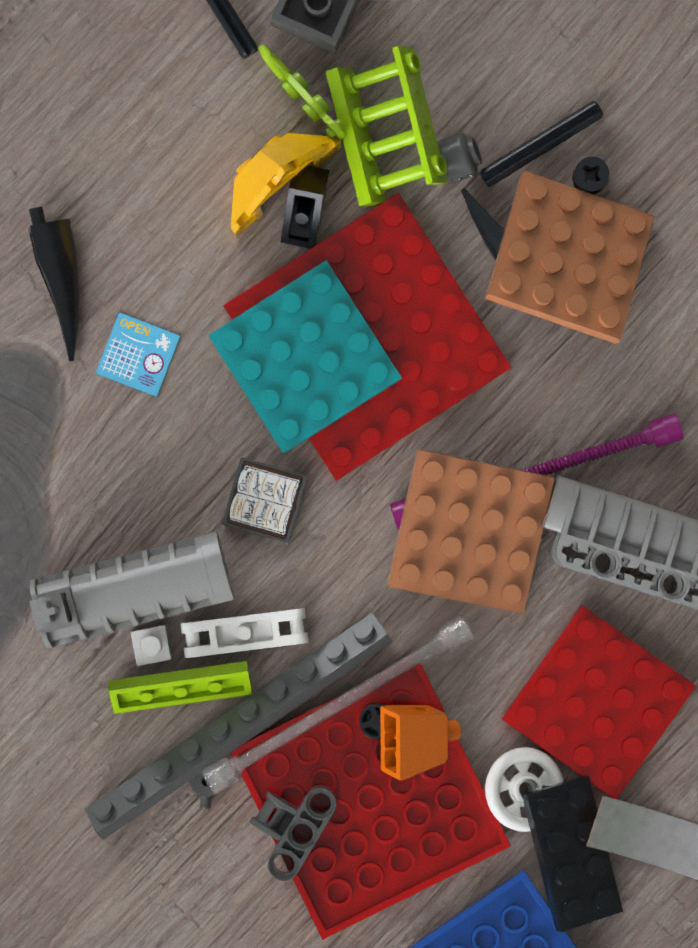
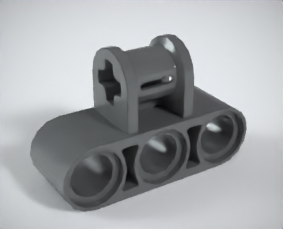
M316 785L312 787L305 795L299 807L277 794L267 791L265 794L267 800L258 815L251 818V824L278 840L268 861V870L275 879L288 881L297 875L332 817L337 802L336 795L329 786ZM317 793H323L330 798L331 804L328 809L318 811L312 807L311 798ZM277 808L271 820L268 821L267 819L269 818L273 809ZM298 824H306L312 829V837L307 841H299L293 835V828ZM281 854H287L293 858L294 867L289 871H280L275 866V858Z

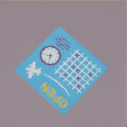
M119 312L95 374L157 397L180 335Z

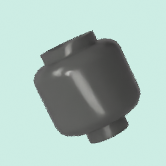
M458 133L437 141L440 154L443 155L447 163V184H453L477 174L478 165L482 164V157L473 137L468 139L464 134Z

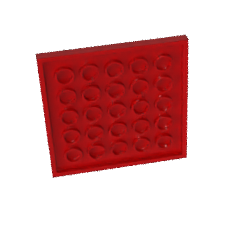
M399 193L223 305L233 320L325 260L333 269L402 377L395 384L309 438L336 481L512 368Z
M418 657L250 739L231 752L259 811L267 800L265 796L267 791L277 794L299 807L307 792L316 785L329 786L336 795L337 803L332 817L299 872L292 878L322 940L511 847L499 821L490 811L485 792L459 740L448 742V759L445 763L405 780H398L381 771V739L367 737L362 732L359 724L360 713L366 705L374 702H380L385 705H427L445 713ZM317 793L311 798L312 807L318 811L328 809L331 804L330 798L323 793ZM277 808L273 809L272 813L267 819L268 821L271 820ZM298 824L292 830L294 837L299 841H307L313 834L312 829L306 824ZM281 854L288 871L294 867L293 858L287 854Z

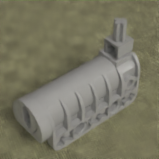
M557 476L553 485L548 511L541 526L543 529L556 532L550 552L552 560L556 565L698 610V596L688 595L690 588L698 589L697 519L563 476ZM572 544L571 550L582 554L586 553L584 560L568 558L566 561L567 555L562 553V548L569 547ZM602 553L607 555L610 561L608 569L603 573L599 572L595 565L596 558ZM622 567L638 568L639 572L647 575L652 574L650 581L635 579L630 574L619 572ZM669 575L673 576L676 581V587L670 594L666 593L663 587V582Z
M217 531L32 579L29 582L30 595L33 599L29 603L36 630H41V637L48 649L235 600Z

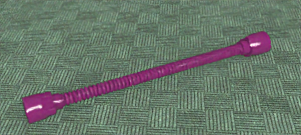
M673 413L648 421L649 427L643 428L642 431L636 432L635 435H627V438L623 436L622 439H614V442L611 440L605 444L602 443L601 446L598 444L597 447L593 446V448L589 447L584 449V451H576V454L573 452L571 455H563V458L560 456L559 459H551L550 462L538 463L537 466L526 467L524 471L548 475V473H556L557 470L561 471V469H569V467H574V465L578 466V463L581 465L582 462L586 463L587 461H594L595 458L606 457L608 454H616V451L619 453L621 450H628L629 447L632 449L633 446H641L642 443L646 445L655 443L658 448L683 440L682 427L677 414ZM406 498L389 503L398 530Z

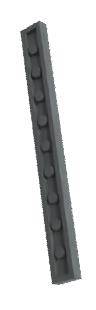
M372 612L87 807L85 811L98 836L104 840L392 643L393 641Z

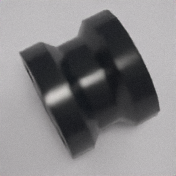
M586 157L577 164L573 171V185L576 189L596 194L607 183L609 169L600 158Z
M370 703L360 713V728L369 738L381 739L380 706H384L385 704Z

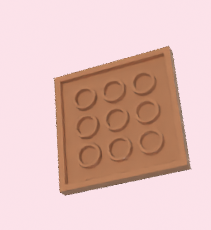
M524 170L519 179L485 299L618 344L622 338L654 216Z
M417 448L388 576V587L524 614L543 532L541 526L548 511L555 478Z

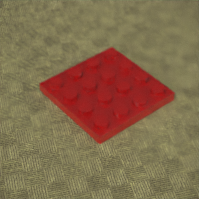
M580 605L501 719L582 777L589 776L592 784L612 798L617 799L696 685L583 605Z

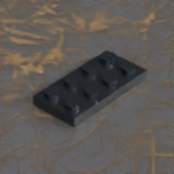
M589 776L576 777L522 794L556 931L564 932L623 912L609 853L586 846L598 812Z

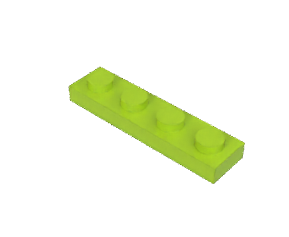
M247 661L108 680V691L114 714L252 695Z

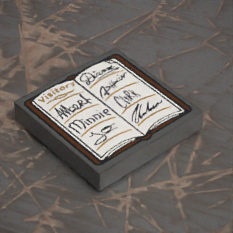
M241 457L222 524L289 543L308 476Z

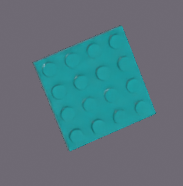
M327 260L208 335L283 454L402 379Z

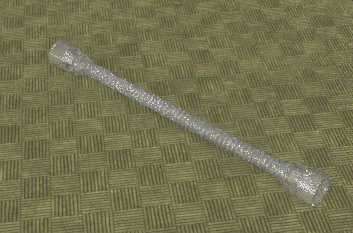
M457 616L438 629V635L431 638L430 644L426 643V646L423 645L422 648H418V650H415V653L411 652V655L408 654L407 658L403 657V660L396 661L395 664L388 666V669L385 668L384 671H380V674L376 673V676L373 675L372 678H368V680L364 681L365 683L358 684L357 688L353 687V690L350 689L349 692H345V695H341L342 697L338 696V699L335 698L334 701H330V704L323 705L322 709L318 708V711L315 710L314 713H310V715H307V718L303 717V720L300 719L299 723L295 722V725L288 726L287 729L280 731V734L277 733L276 736H272V739L268 738V741L265 740L264 743H260V745L256 746L257 748L253 747V750L250 749L249 753L245 752V755L242 754L241 757L235 756L230 760L225 757L201 770L212 792L216 795L228 788L232 783L239 780L238 775L244 772L246 766L249 767L250 764L252 765L254 762H257V759L264 758L265 754L269 755V752L272 753L273 750H277V747L280 748L281 745L287 744L288 740L292 741V738L299 737L300 733L304 734V731L307 732L308 729L310 730L312 727L319 725V722L322 723L323 719L327 720V717L334 716L335 713L339 712L338 710L342 711V708L345 709L346 706H350V703L354 704V701L357 702L358 698L362 699V696H366L365 694L369 695V692L372 693L373 689L377 690V687L380 688L381 684L385 685V682L392 681L393 678L395 679L397 676H400V673L407 672L408 668L412 669V666L415 667L416 664L418 665L420 662L427 660V657L430 658L431 654L435 655V652L442 653L447 649L452 652L474 640L475 638L462 616Z

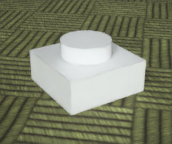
M166 625L130 632L137 666L172 659Z

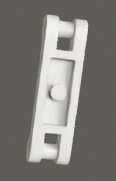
M305 608L180 623L181 632L185 634L187 647L183 648L184 657L192 658L309 643L308 632H304L303 619L306 618ZM289 621L291 634L280 635L279 622ZM209 631L210 644H200L199 632Z

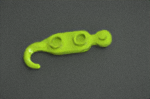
M261 44L258 48L260 55L273 73L284 82L281 86L294 101L300 97L306 103L301 107L314 123L318 120L323 121L328 126L325 131L331 138L335 135L340 140L346 135L342 131L345 127L339 119L334 122L326 114L331 108L319 94L311 97L306 91L310 86L297 71L292 75L290 69L266 45Z

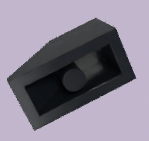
M307 165L291 179L281 243L310 249L315 246L330 170Z

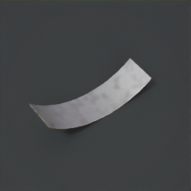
M606 796L602 797L586 845L587 847L629 857L698 880V824Z

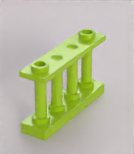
M392 47L395 58L394 62L357 75L352 68L336 67L325 71L337 119L345 126L342 131L346 136L342 139L359 206H378L386 201V189L425 177L427 185H443L448 183L446 178L447 163L443 155L440 154L420 76L421 61L413 47ZM399 75L404 93L403 96L368 108L362 106L359 94L361 88ZM408 109L412 130L376 142L371 140L368 129L370 121ZM415 143L417 144L421 164L384 176L379 173L376 161L378 155Z

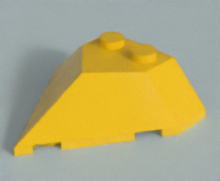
M287 133L282 137L276 135L253 158L251 157L241 164L236 170L238 175L234 178L231 230L234 235L238 237L263 215L261 205L307 165L311 164L313 167H319L342 147V142L339 138L335 136L331 138L330 136Z

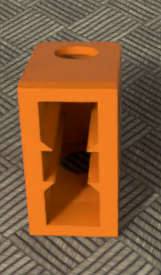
M427 705L380 706L381 771L398 780H405L445 763L448 759V742L459 740L461 737L460 724L455 719L448 720L446 713Z

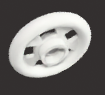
M530 747L515 748L501 755L490 768L485 784L486 800L492 814L504 826L515 831L529 832L528 819L521 817L520 807H524V801L519 792L520 785L525 783L528 786V792L542 789V786H551L564 782V778L556 762L546 753ZM532 762L543 768L539 778L533 773L528 772ZM511 765H514L518 773L508 781L503 774ZM508 790L509 798L513 803L504 807L499 793Z

